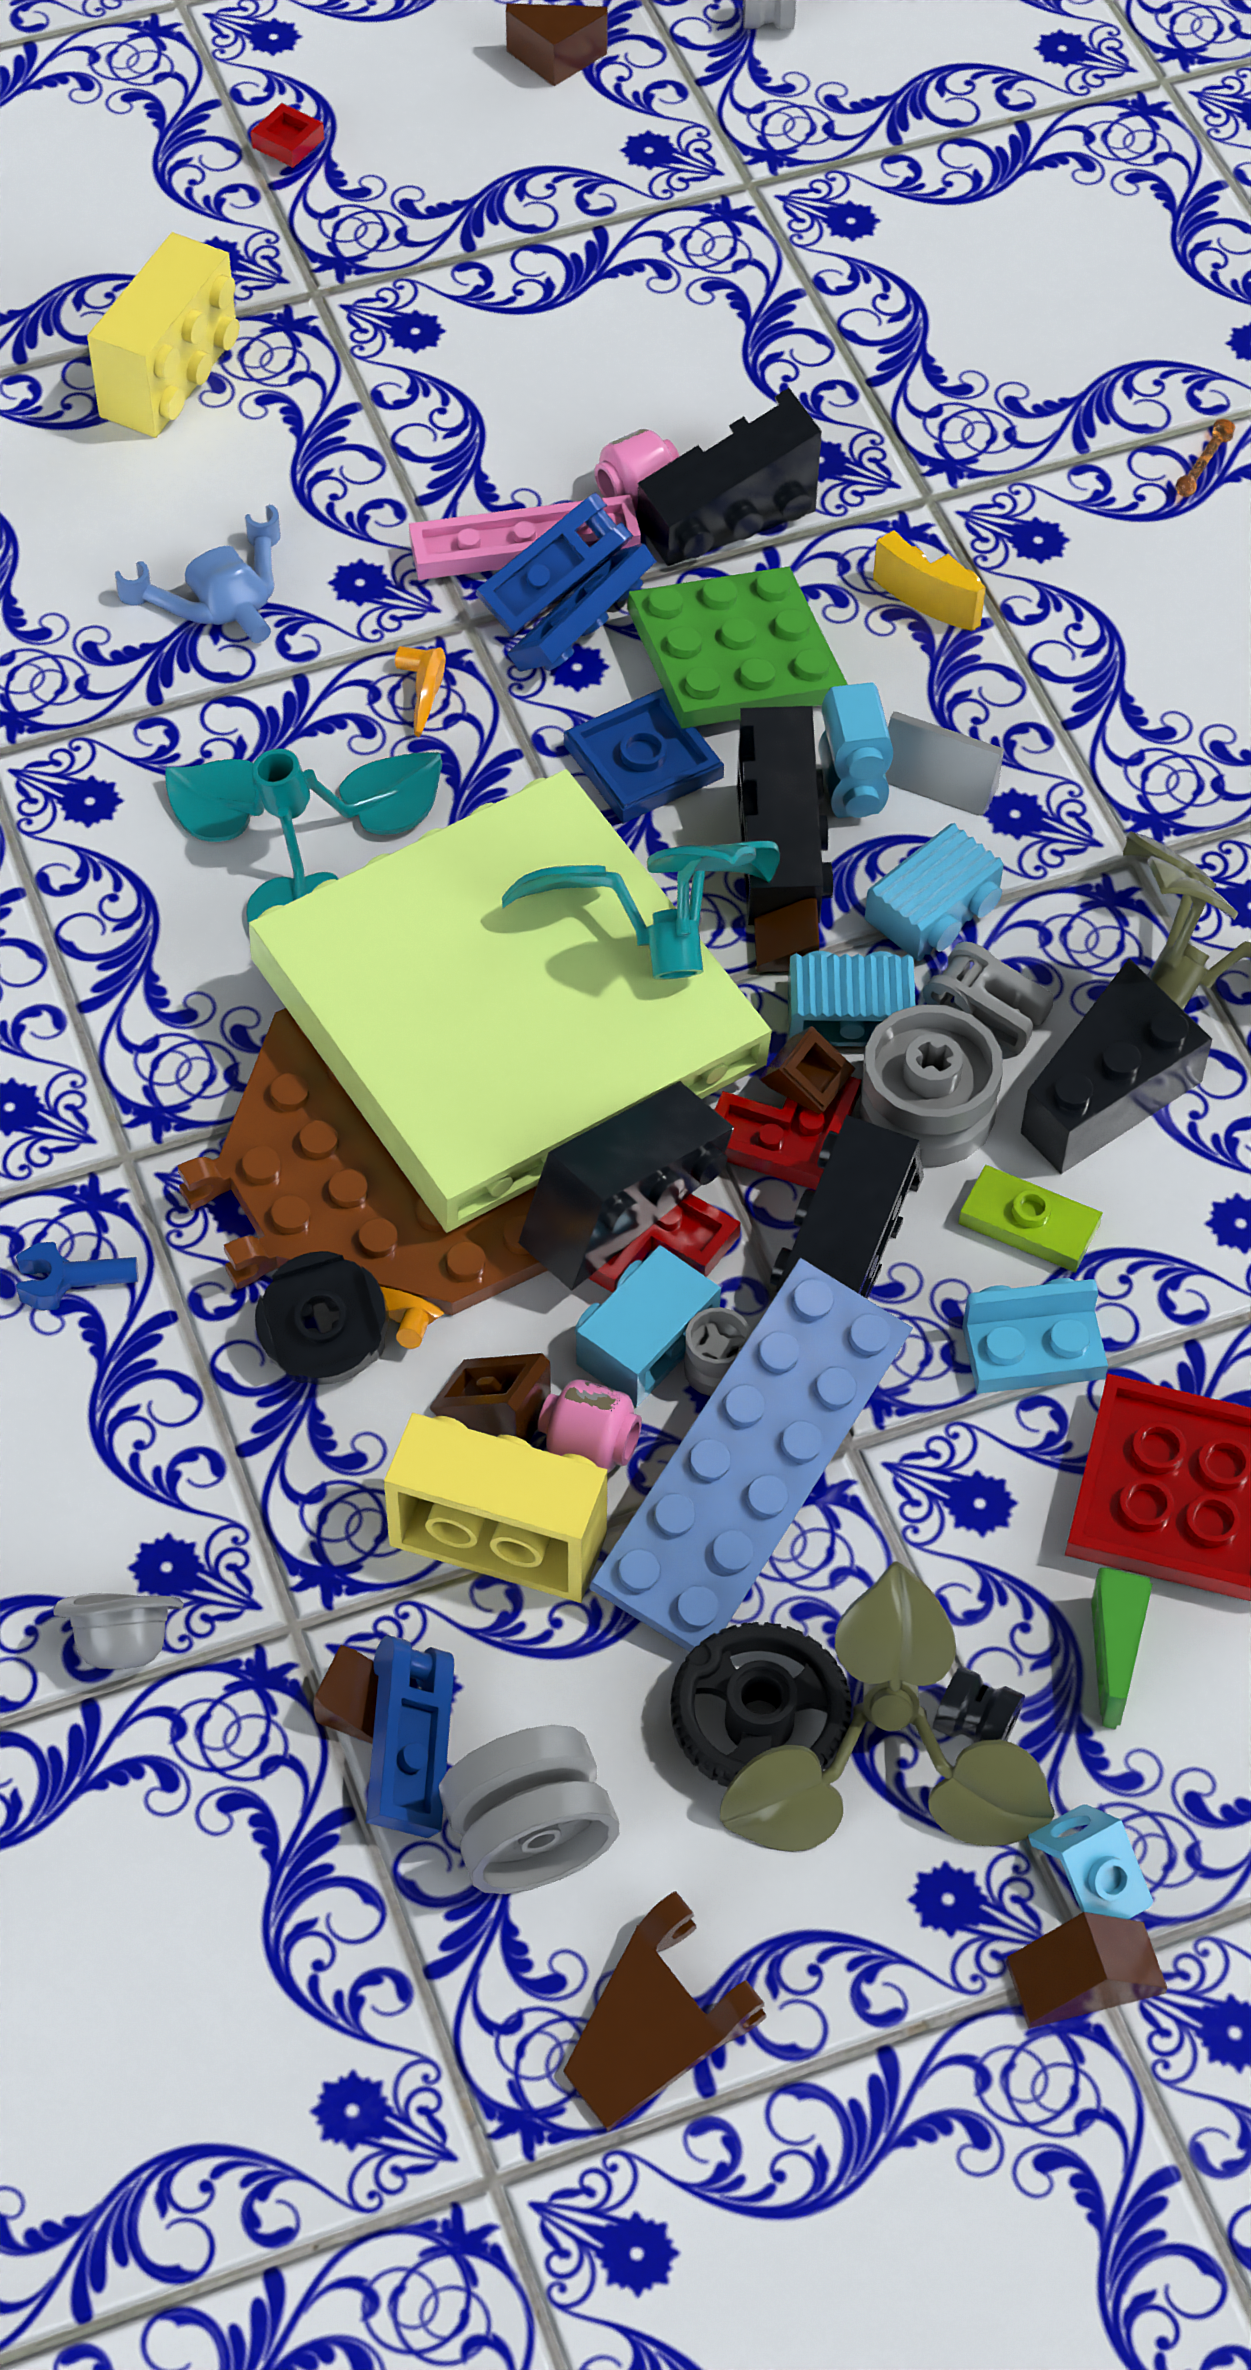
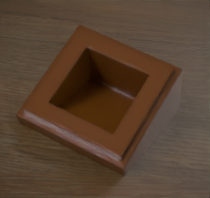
M817 898L804 899L754 918L756 972L789 971L790 956L797 953L803 957L810 952L819 951Z
M810 1026L786 1042L760 1076L759 1080L768 1088L820 1114L825 1111L856 1068L813 1026Z
M344 1645L339 1647L313 1701L316 1723L373 1744L378 1675L375 1674L374 1662L355 1649Z

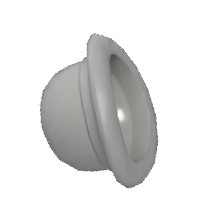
M90 1593L71 1596L58 1601L54 1606V1616L70 1618L78 1654L87 1664L100 1669H128L142 1667L155 1660L162 1650L168 1609H183L184 1603L179 1597Z

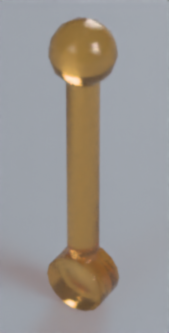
M1220 419L1214 423L1212 439L1189 473L1181 476L1176 481L1175 489L1180 496L1190 497L1196 492L1197 479L1221 443L1233 439L1235 431L1233 422Z

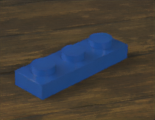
M642 543L621 549L588 574L507 653L517 669L522 672L543 666L549 671L568 660L574 653L571 645L580 636H586L600 628L609 618L606 611L615 602L627 599L629 591L639 590L642 587L643 581L640 577L657 562L646 545Z

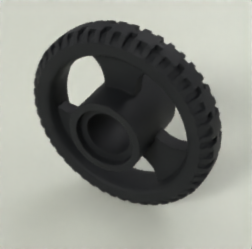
M758 1622L741 1623L739 1627L733 1625L719 1630L718 1634H711L702 1640L699 1646H695L687 1655L676 1674L672 1687L670 1701L671 1722L680 1748L683 1749L685 1756L693 1766H697L702 1774L712 1781L714 1779L717 1780L718 1784L725 1787L729 1786L739 1771L753 1758L771 1748L786 1744L793 1732L795 1712L804 1709H816L827 1713L826 1722L820 1736L809 1748L818 1757L822 1772L832 1764L851 1721L850 1690L841 1667L837 1665L835 1658L809 1635L804 1636L803 1632L789 1626L783 1628L781 1624L764 1622V1625H759ZM751 1651L772 1652L795 1660L804 1669L795 1678L781 1665L765 1660L752 1661L736 1669L730 1657ZM695 1694H712L726 1702L725 1728L729 1738L737 1746L730 1754L725 1755L719 1751L702 1733L695 1714ZM763 1700L774 1705L776 1710L769 1714H756L748 1710L745 1705L752 1701Z

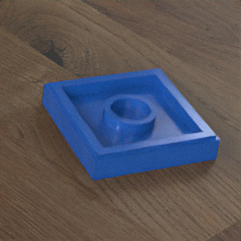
M663 688L564 731L565 748L622 824L724 778V764L695 727L681 729Z

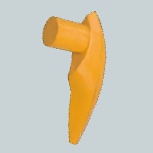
M400 646L396 651V668L417 672L414 735L418 738L423 732L434 698L442 683L446 656L441 647L422 650Z
M380 1287L387 1302L389 1318L400 1323L396 1334L397 1342L408 1349L419 1347L427 1326L441 1317L444 1312L433 1303L400 1290Z

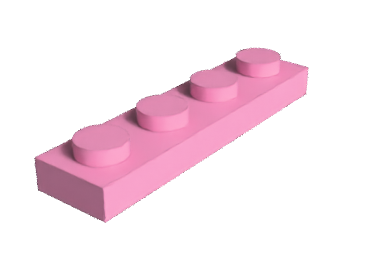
M631 495L601 498L607 504L604 511L615 524L623 523L633 535L632 539L622 549L641 544V534ZM582 501L409 523V539L418 580L500 570ZM588 526L581 528L577 532L589 548L599 540Z

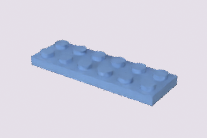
M800 1258L591 1581L589 1589L688 1652H691L695 1646H699L700 1642L711 1634H718L719 1630L726 1628L910 1335L913 1327Z

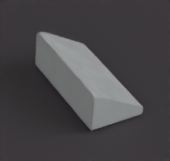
M894 711L888 725L893 746V760L885 773L888 784L975 815L982 816L985 814L999 786L1004 749Z

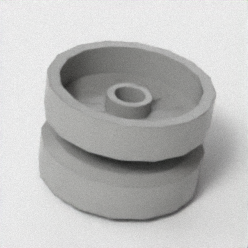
M919 1004L891 1014L875 1027L865 1047L863 1078L860 1091V1120L919 1140L922 1166L943 1167L967 1159L985 1144L995 1123L997 1096L1001 1087L1003 1065L1002 1050L992 1031L972 1014L947 1005Z
M547 1725L523 1729L497 1738L467 1754L448 1770L440 1782V1799L450 1826L454 1831L464 1836L460 1841L461 1855L474 1887L484 1893L509 1894L527 1891L561 1880L588 1866L604 1854L619 1836L620 1822L610 1797L605 1789L594 1783L597 1779V1765L585 1735L574 1727Z

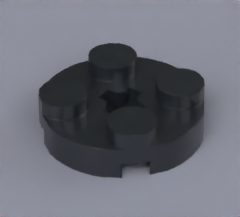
M329 1251L306 1253L287 1261L271 1276L273 1281L266 1288L263 1299L260 1295L255 1309L256 1331L259 1341L271 1361L293 1381L315 1385L342 1382L362 1372L368 1364L377 1361L382 1355L385 1347L384 1339L389 1327L388 1306L377 1280L363 1266L360 1267L357 1263L344 1259L343 1255ZM319 1303H325L330 1312L340 1311L339 1320L334 1321L332 1329L325 1333H319L317 1328L306 1329L305 1320L314 1317L315 1311L313 1306Z

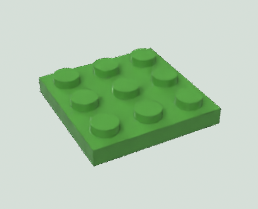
M790 566L629 591L627 610L681 729L740 719V708L820 706L831 687L848 685Z

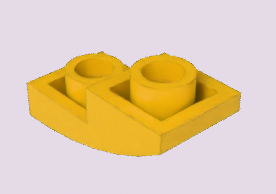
M894 530L876 541L873 580L887 592L917 611L952 626L970 631L981 626L986 587L972 570L965 569L949 553L930 563L918 547L911 546Z

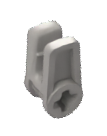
M973 942L958 943L948 956L949 966L943 974L933 976L923 989V997L927 1005H947L972 1014L992 1031L999 1045L1020 1054L1032 1036L1033 1025H1041L1048 1017L1053 1007V994L995 958L984 947ZM970 962H973L974 965L970 969Z

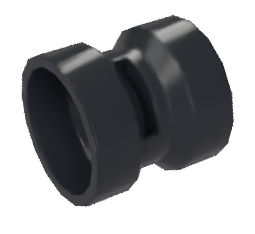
M960 1665L944 1693L932 1728L952 1738L963 1734L973 1739L975 1743L986 1740L1008 1741L1022 1709L1025 1695L1007 1686L998 1689L989 1687L983 1683L980 1674Z

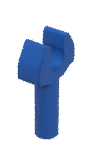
M55 1242L37 1243L16 1256L21 1274H49L44 1280H28L16 1284L20 1302L39 1310L58 1309L61 1299L71 1287L135 1283L139 1281L137 1257L70 1262L60 1255Z

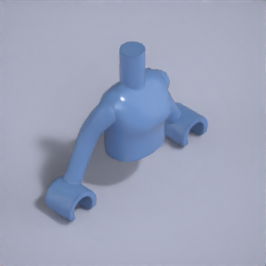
M273 505L265 507L267 518L265 523L255 522L250 514L245 515L247 538L249 543L254 546V570L243 562L232 546H221L209 550L196 557L187 566L185 581L200 602L189 601L152 585L148 566L143 561L136 563L138 579L127 580L121 576L120 571L115 572L119 599L125 604L135 606L148 601L177 616L197 623L222 625L237 621L253 643L263 642L269 637L271 629L257 610L267 604L268 598L271 597L275 587L272 573L271 547L278 543L281 535L277 508Z

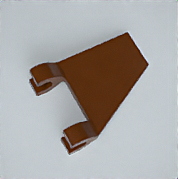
M677 1891L672 1892L658 1902L637 1925L563 2070L564 2075L607 2132L611 2131L720 2046L748 2033L767 2017L762 2009L765 2006L763 2000L747 1980L730 1990L709 2014L704 2013L660 1957L659 1951L676 1945L697 1929L696 1924L691 1919L694 1917V1913Z

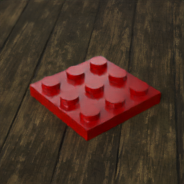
M1107 1373L1065 1556L1251 1601V1407Z

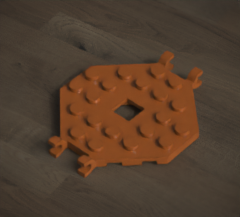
M287 1008L275 1012L219 1157L214 1160L208 1157H197L177 1165L178 1173L184 1183L179 1185L180 1192L191 1211L207 1204L218 1195L232 1190L259 1236V1239L254 1236H244L224 1244V1252L230 1262L225 1264V1269L237 1290L255 1282L264 1274L279 1268L297 1256L311 1252L329 1251L343 1255L344 1259L353 1261L360 1267L363 1266L373 1274L380 1287L400 1290L433 1303L445 1314L454 1315L548 1271L518 1243L537 1186L446 1233Z

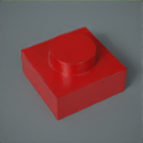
M284 103L278 105L250 131L252 148L293 168L324 140L323 122Z

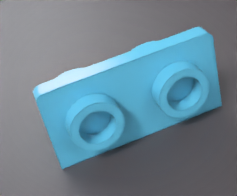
M1059 1278L1051 1280L1044 1285L1019 1288L996 1285L985 1288L980 1292L969 1294L967 1296L962 1329L977 1394L1105 1379L1108 1363L1095 1314L1099 1293L1096 1281L1093 1279L1075 1281L1070 1278Z

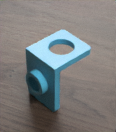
M1084 1804L1028 1835L1033 1847L1061 1860L1082 1913L1089 1912L1130 1919L1152 1906V1896L1121 1819ZM1088 1825L1075 1834L1058 1837L1071 1828Z

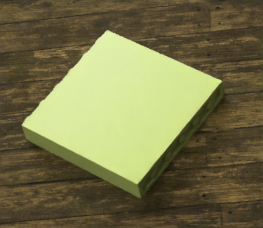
M567 769L548 778L535 779L528 783L521 791L497 803L481 805L470 816L443 829H432L422 835L418 841L391 854L378 855L371 859L364 867L338 880L330 879L324 881L314 888L311 893L284 906H273L265 910L257 919L249 922L251 959L324 1062L329 1066L341 1086L446 1233L537 1186L549 1151L673 1084L681 1081L702 1099L767 1064L772 1030L701 939L703 973L679 979H654L649 945L637 946L636 931L616 892L612 888L601 886L554 889L516 899L505 908L502 907V897L505 892L526 874L554 866L600 865L605 866L606 872H615L621 875L646 927L653 924V913L667 909H676Z

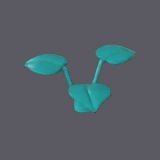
M287 749L266 751L254 763L241 759H225L191 767H167L165 779L169 802L175 816L187 832L200 840L208 842L232 840L246 830L250 821V815L260 816L264 813V808L268 813L280 819L293 869V878H273L256 889L250 896L247 904L246 915L249 924V922L257 919L265 910L277 905L284 906L311 893L314 888L324 881L339 879L331 872H318L305 877L292 819L300 816L305 811L310 799V789L343 817L353 818L359 815L360 823L366 831L379 835L397 834L414 828L429 814L436 798L442 769V759L439 752H423L389 757L365 764L352 771L341 783L339 793L342 800L317 780L312 769H307L303 772L298 757Z
M747 841L712 845L709 847L700 845L678 846L652 854L647 859V869L650 873L678 872L677 909H667L653 913V924L646 927L621 875L615 872H606L605 866L600 865L554 866L526 874L505 892L502 897V907L505 908L516 899L554 889L601 886L612 888L616 892L636 931L637 946L649 945L653 978L665 980L696 976L704 972L700 946L699 919L705 872L746 873L770 882L780 862L779 847L772 841ZM693 875L689 904V881Z

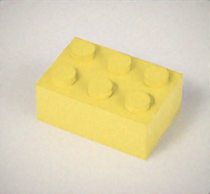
M171 232L90 331L87 339L99 417L157 438L168 422L175 420L180 415L186 399L197 385L205 383L210 375L212 366L225 350L228 351L234 346L239 334L240 325L236 319L234 306L235 281L231 277L229 252Z
M412 1412L384 1479L389 1544L398 1549L581 1603L607 1535L608 1469L597 1467L591 1460L577 1454H564L560 1456L532 1448L526 1441L512 1435H499L495 1437L467 1429L458 1420L447 1416L430 1418Z

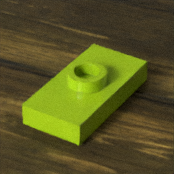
M985 1164L960 1211L958 1224L1076 1273L1100 1226L1103 1212Z

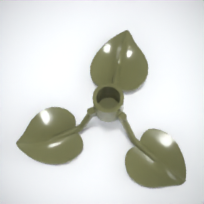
M1129 832L1126 836L1123 856L1134 855L1149 858L1147 862L1157 881L1161 894H1183L1166 945L1147 976L1184 1010L1200 983L1211 989L1217 977L1237 961L1245 957L1251 958V942H1243L1209 970L1203 967L1210 956L1188 942L1206 902L1234 920L1238 912L1214 890L1217 884L1195 864L1150 837Z
M894 1561L882 1576L847 1608L836 1628V1654L847 1672L863 1682V1702L854 1706L853 1719L832 1764L822 1772L821 1764L816 1754L811 1749L802 1745H783L771 1748L753 1758L739 1771L727 1787L720 1806V1821L728 1830L766 1847L794 1852L820 1845L835 1833L843 1817L842 1796L830 1784L838 1780L842 1775L865 1723L870 1721L886 1731H897L910 1723L916 1726L935 1769L945 1777L929 1794V1811L936 1823L954 1838L981 1846L1007 1845L1028 1838L1029 1834L1051 1823L1055 1816L1045 1774L1033 1756L1020 1746L1003 1740L980 1741L963 1749L956 1759L955 1766H952L945 1759L927 1721V1712L919 1706L918 1686L935 1684L950 1670L956 1652L955 1634L944 1608L933 1592L911 1570L898 1561Z

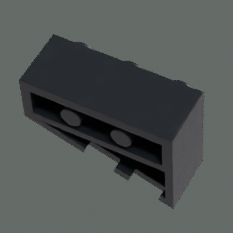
M790 388L776 395L774 398L778 405L757 419L748 423L743 416L730 424L729 428L733 434L703 452L700 446L697 445L638 482L637 522L667 566L690 558L700 557L708 551L738 540L748 539L756 533L788 521L798 520L816 511L822 431Z
M813 706L740 708L736 790L741 842L772 841L778 845L780 852V862L770 882L744 873L748 925H754L755 917L810 898H817L818 923H820L822 899L833 897L832 863L822 862L821 851L828 850L827 815H819V804H823L824 786L822 769H816Z
M1129 958L1028 1089L1020 1133L1060 1174H1063L1200 1084L1203 1080L1212 1038Z
M681 1081L673 1084L548 1152L518 1243L566 1287L573 1291L701 1185L709 1184L721 1173L727 1163V1155L724 1153L734 1127Z
M846 1115L839 1133L829 1131L822 1145L817 1166L824 1169L816 1191L806 1189L798 1204L794 1225L801 1228L791 1250L783 1247L773 1266L770 1284L777 1286L775 1290L776 1295L799 1259L802 1258L868 1299L881 1272L882 1264L879 1263L889 1238L893 1237L896 1239L903 1224V1217L899 1216L907 1193L909 1190L917 1192L924 1178L919 1140Z

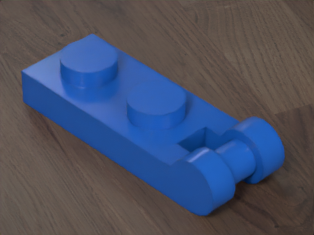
M596 492L582 501L477 589V597L512 637L517 635L632 539L633 535L623 523L616 525L604 511L607 504ZM585 526H588L599 538L590 548L577 534Z
M387 1635L380 1641L374 1656V1671L378 1675L366 1823L428 1839L442 1831L443 1804L440 1799L439 1784L446 1775L454 1657L450 1652L433 1647L427 1648L424 1652L414 1650L408 1640ZM410 1678L416 1679L417 1685L421 1690L409 1687Z

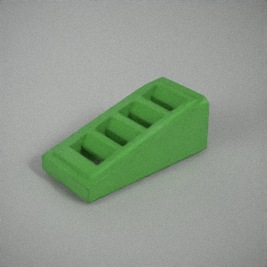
M1103 1567L1098 1569L1091 1599L1098 1697L1102 1726L1116 1729L1117 1725H1121L1153 1584L1150 1583V1578Z

